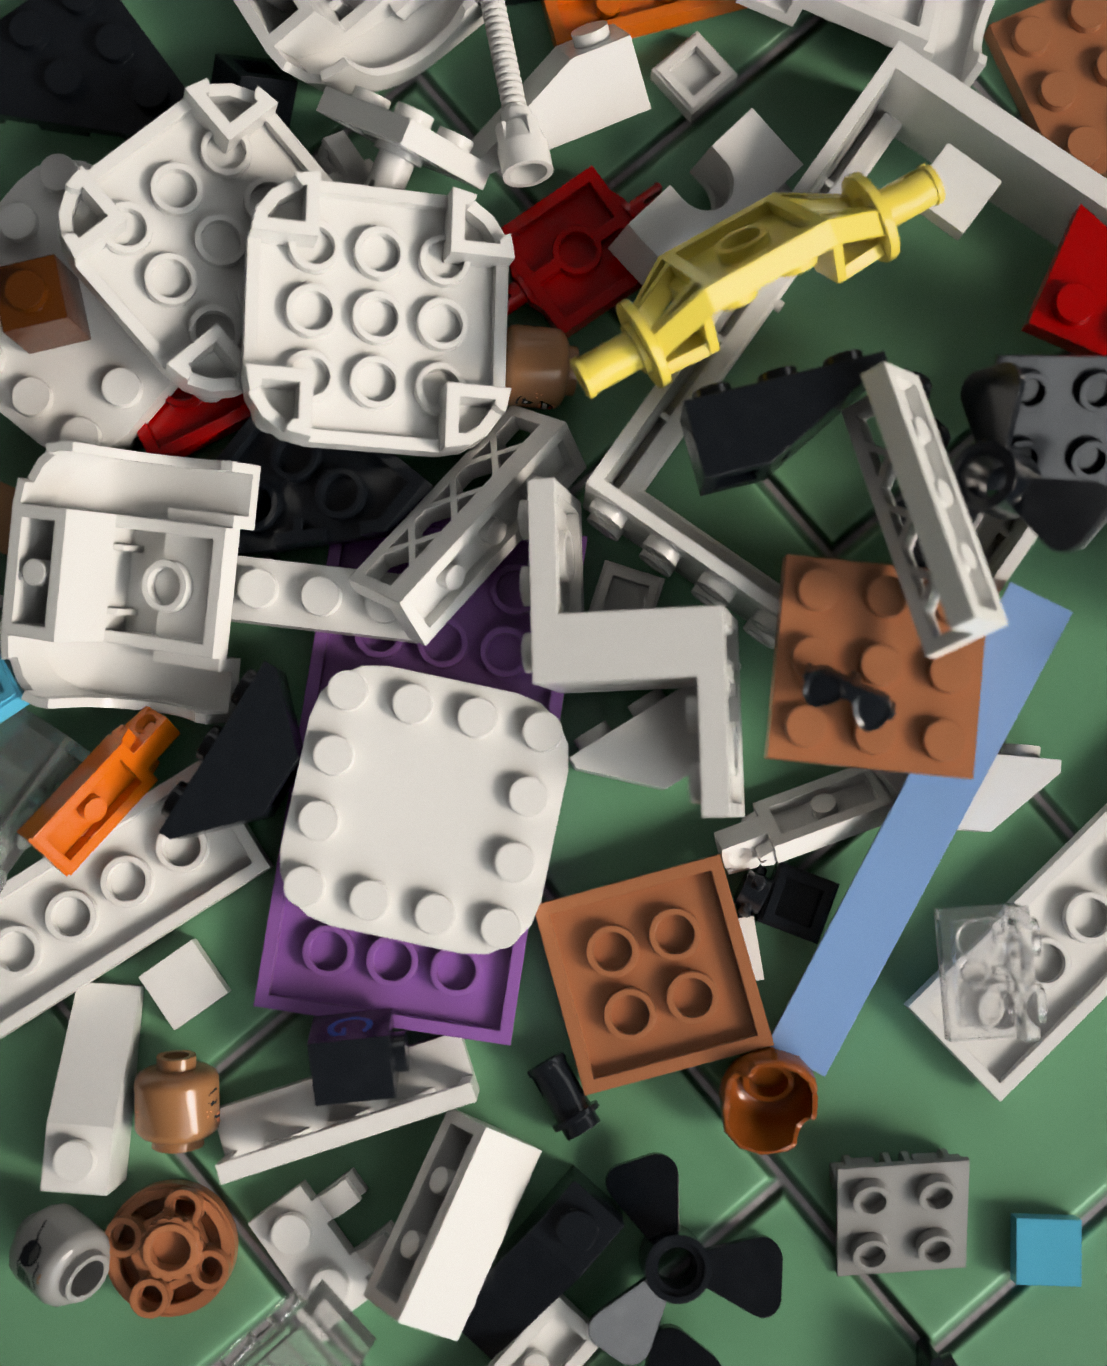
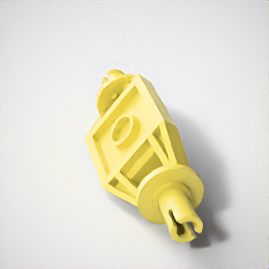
M922 163L915 170L879 190L865 175L860 172H853L844 177L841 183L842 194L773 192L658 256L634 303L628 299L617 303L616 311L621 324V333L583 355L575 356L569 360L581 388L592 399L597 396V393L641 369L657 387L663 389L671 384V374L720 350L712 316L720 310H734L748 304L757 296V289L779 277H791L801 274L813 266L816 272L839 284L876 260L886 263L892 261L900 253V239L897 226L932 206H938L945 201V190L939 175L930 164Z

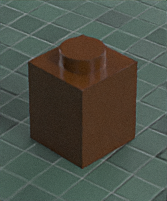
M55 254L0 267V321L2 330L5 335L21 348L32 354L91 340L79 279Z

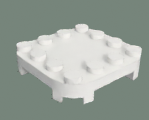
M208 78L186 87L183 99L87 171L81 165L65 184V192L58 213V236L61 242V250L76 276L158 370L184 392L195 395L203 402L213 403L222 398H232L243 393L240 370L245 244L256 205L260 204L272 188L292 179L295 172L321 170V180H333L276 114L278 102L258 86L255 91L233 83L209 84Z
M52 154L16 182L0 201V267L55 254L76 276L61 250V242L58 236V213L65 192V184L81 165L86 171L93 165L85 161L72 160L64 154ZM80 279L79 283L91 340L29 354L3 333L0 321V412L44 448H46V443L64 440L134 451L140 446L135 440L138 436L137 432L145 423H149L165 404V399L171 396L178 388L158 370Z
M321 170L295 172L292 179L272 188L260 204L256 205L245 244L240 370L244 401L251 411L253 423L259 430L272 434L279 440L303 447L425 457L460 454L467 449L475 447L490 433L501 416L506 413L511 392L510 387H505L509 265L514 261L515 254L511 233L505 235L495 217L475 201L478 194L452 187L448 195L327 181L321 180Z
M363 665L352 670L338 672L331 678L328 686L318 696L309 717L280 846V874L284 882V893L287 899L292 904L298 906L307 916L333 927L460 954H489L512 946L531 926L543 894L568 775L569 745L563 733L561 722L540 702L515 692L392 666Z

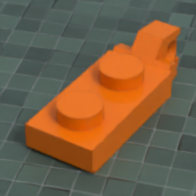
M145 706L125 725L121 724L111 734H108L23 824L17 833L65 876L72 875L158 781L153 775L160 763L158 757L181 733L167 717Z

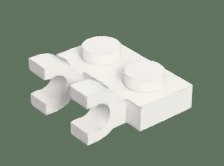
M354 1167L317 1195L306 1179L254 1216L248 1223L324 1332L368 1300L363 1296V1293L395 1225L390 1220L355 1248L337 1225L334 1218L342 1215L360 1202L362 1199L361 1195L368 1190V1186Z

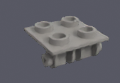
M938 1148L937 1152L911 1154V1158L908 1151H899L898 1161H891L888 1152H880L878 1163H875L873 1157L850 1158L849 1155H842L841 1162L829 1163L831 1187L833 1190L836 1189L837 1276L965 1268L970 1165L968 1156L961 1157L960 1154H949L946 1148Z

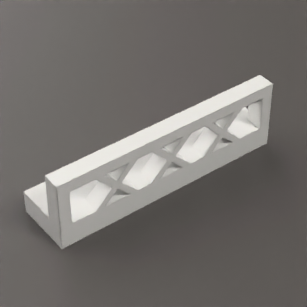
M882 361L861 374L867 396L843 409L841 413L925 657L936 659L1009 624L919 375ZM874 415L886 449L875 445L867 419ZM879 455L885 457L883 464L881 463ZM895 478L898 480L907 509L896 505L891 488ZM900 516H903V517L906 518V521H905V523H904V526H903V523H902V521H901ZM917 537L929 571L918 567L912 550ZM922 578L928 580L926 588L923 584ZM939 600L950 629L943 634L940 632L934 615Z
M516 405L510 406L490 433L479 444L467 451L347 579L354 591L389 607L408 638L426 646L522 540L518 523V507L520 500L528 499L527 479L555 478L568 489L587 468L567 423ZM519 429L531 433L523 443L503 449V446ZM492 473V477L482 487L463 492V489L473 479ZM451 517V521L440 532L422 537V533L433 522ZM409 562V566L391 586L379 581L391 567Z
M437 1035L409 1044L410 1069L406 1072H399L396 1098L316 1106L312 1077H308L221 1105L220 1124L217 1130L225 1156L215 1165L220 1185L477 1102L480 1088L465 1040L463 1038Z

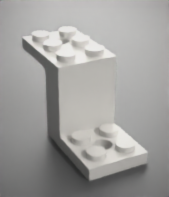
M555 478L527 479L528 499L520 500L518 523L522 539L529 540L530 566H522L520 593L523 605L531 606V633L523 634L521 654L524 671L532 673V684L561 694L698 688V693H688L686 700L688 732L690 735L697 734L700 744V762H690L689 765L690 801L692 804L702 805V818L745 817L738 620L724 605L584 612L581 502Z

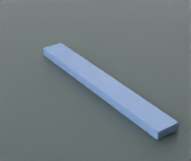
M1012 582L1008 583L1000 599L1009 625L985 635L973 779L964 780L916 774L907 775L771 1034L774 1045L770 1047L799 1056L811 1070L824 1077L1073 614L1072 611Z

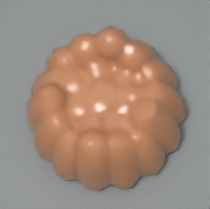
M162 1216L160 1220L153 1221L140 1237L139 1243L141 1247L138 1250V1256L142 1259L141 1266L146 1270H150L152 1277L162 1278L165 1282H170L173 1279L183 1280L186 1274H192L195 1271L196 1265L202 1259L204 1241L200 1237L201 1232L199 1228L194 1226V1222L191 1219H183L181 1216Z

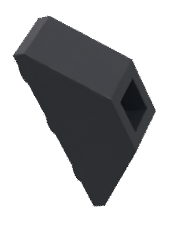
M264 661L258 672L251 668L244 674L232 694L231 702L237 706L225 726L221 727L216 724L208 732L198 748L196 758L201 760L202 763L189 784L183 780L180 781L166 799L161 814L167 817L159 831L160 834L169 839H186L274 816L295 782L303 748L289 684L284 672Z

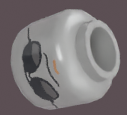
M66 1203L50 1205L29 1215L19 1225L9 1251V1267L16 1279L42 1303L59 1307L82 1302L91 1297L101 1287L107 1277L110 1263L109 1239L104 1230L78 1208Z

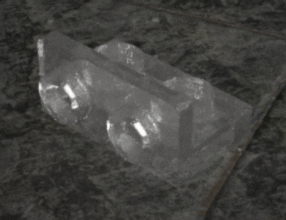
M1015 903L934 908L945 1039L950 1042L1019 1038L1026 1042L1040 1041V1024L1047 1021L1048 1004L1042 984L1036 983L1034 957L1039 956L1041 953L1042 939L1039 923L1035 917H1030L1028 906Z

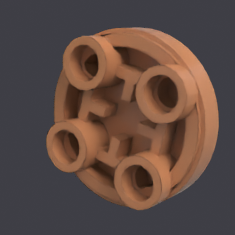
M162 1180L140 1189L119 1208L104 1231L110 1243L109 1278L118 1293L130 1304L134 1313L142 1318L175 1317L189 1314L202 1308L217 1296L233 1272L238 1255V1232L230 1210L213 1191L189 1180ZM162 1216H181L183 1219H191L194 1222V1226L199 1228L201 1232L200 1237L204 1241L201 1262L196 1265L195 1271L192 1274H186L183 1280L173 1279L170 1282H165L162 1278L152 1277L150 1270H146L141 1266L142 1259L138 1256V1250L141 1247L139 1243L140 1237L153 1221L160 1220Z

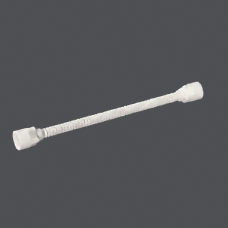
M479 0L498 93L500 95L501 108L503 110L500 114L501 122L495 127L498 141V158L503 181L507 185L517 188L535 186L546 181L553 173L548 141L543 134V129L539 127L537 116L532 114L531 109L526 105L505 0Z

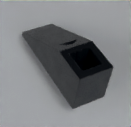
M860 349L846 350L826 358L821 367L798 372L795 366H782L761 374L757 378V383L732 389L729 382H719L694 391L691 395L692 399L683 402L680 423L700 496L766 480L835 419L843 409L847 408L866 391L861 374L882 361L887 362L885 351L863 356Z

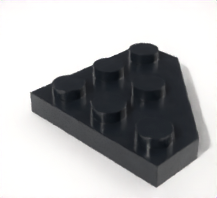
M27 0L0 19L1 124H5L6 120L37 124L41 130L90 137L91 133L123 137L127 141L183 99L184 85L121 0Z
M251 416L216 459L261 466L254 531L240 529L238 556L248 557L386 538L434 487L395 454L303 447L279 440L274 435L259 430L253 423Z

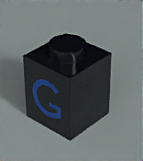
M392 1008L314 1016L307 1048L315 1105L324 1106L396 1098L399 1072L409 1071L410 1059L406 1031L395 1032Z

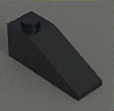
M572 1165L497 1251L462 1333L491 1360L496 1357L582 1276L625 1226L621 1207L577 1167Z

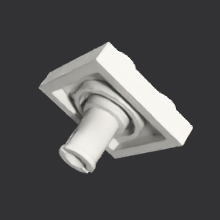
M356 85L352 95L328 86L325 87L316 111L374 142V146L379 149L365 185L405 190L414 167L421 168L423 166L483 191L493 166L471 154L474 142L442 126H439L437 133L431 131L434 118L400 101L397 102L395 110L392 112L389 110L391 105L389 100L361 86Z

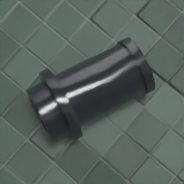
M562 1051L536 1065L527 1074L533 1079L556 1120L552 1128L556 1133L562 1131L567 1141L590 1130L601 1121L595 1111L600 1105L597 1100L590 1102L587 1095H584L583 1088L565 1059L566 1055Z

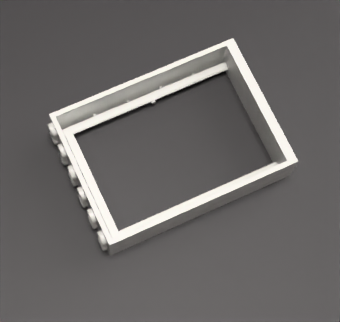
M900 40L791 192L842 194L841 183L844 177L853 172H860L867 177L894 138L931 163L935 161L947 143H950L1002 181L988 200L989 202L1056 247H1058L1072 213L1080 204L1107 226V179ZM797 275L779 277L757 289V296L748 304L734 310H720L712 316L720 350L671 374V384L663 389L656 385L652 388L587 480L583 508L591 513L587 521L595 529L614 541H618L623 535L643 549L639 557L648 566L667 577H670L673 571L677 572L695 585L691 593L706 606L724 605L725 608H729L747 621L743 626L745 632L771 649H774L780 584L646 492V489L684 437L680 423L683 402L692 399V393L699 388L724 380L772 310L777 313L781 311L785 304L781 298ZM985 514L975 533L996 591L999 594L1038 536L1021 517L1012 520H1001Z

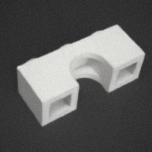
M751 108L707 150L689 171L707 192L711 210H700L689 205L669 185L623 229L608 249L643 286L658 256L773 192L791 193L792 189L786 182L804 164L757 112Z

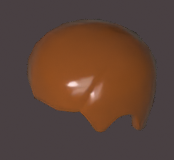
M770 1046L751 1051L736 1058L726 1069L719 1085L721 1117L726 1135L738 1148L759 1155L787 1152L797 1145L798 1134L807 1120H815L817 1117L818 1087L813 1071L799 1056Z

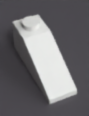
M600 20L576 28L571 32L572 40L556 46L522 83L526 105L531 109L532 114L537 116L539 127L543 129V134L548 141L549 150L651 109L631 35L617 25H608L607 21ZM502 108L497 111L471 140L474 142L471 154L493 166L491 173L501 170L495 127L501 122L500 114L503 111Z
M92 981L75 992L46 1123L40 1191L107 1196L127 1180L134 1106V1081L137 1073L144 985Z

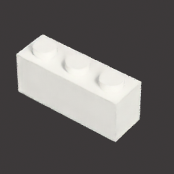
M456 1109L447 1111L363 1296L398 1323L458 1341L496 1253L503 1242L504 1235L524 1190L531 1179L532 1172L542 1150L505 1130Z

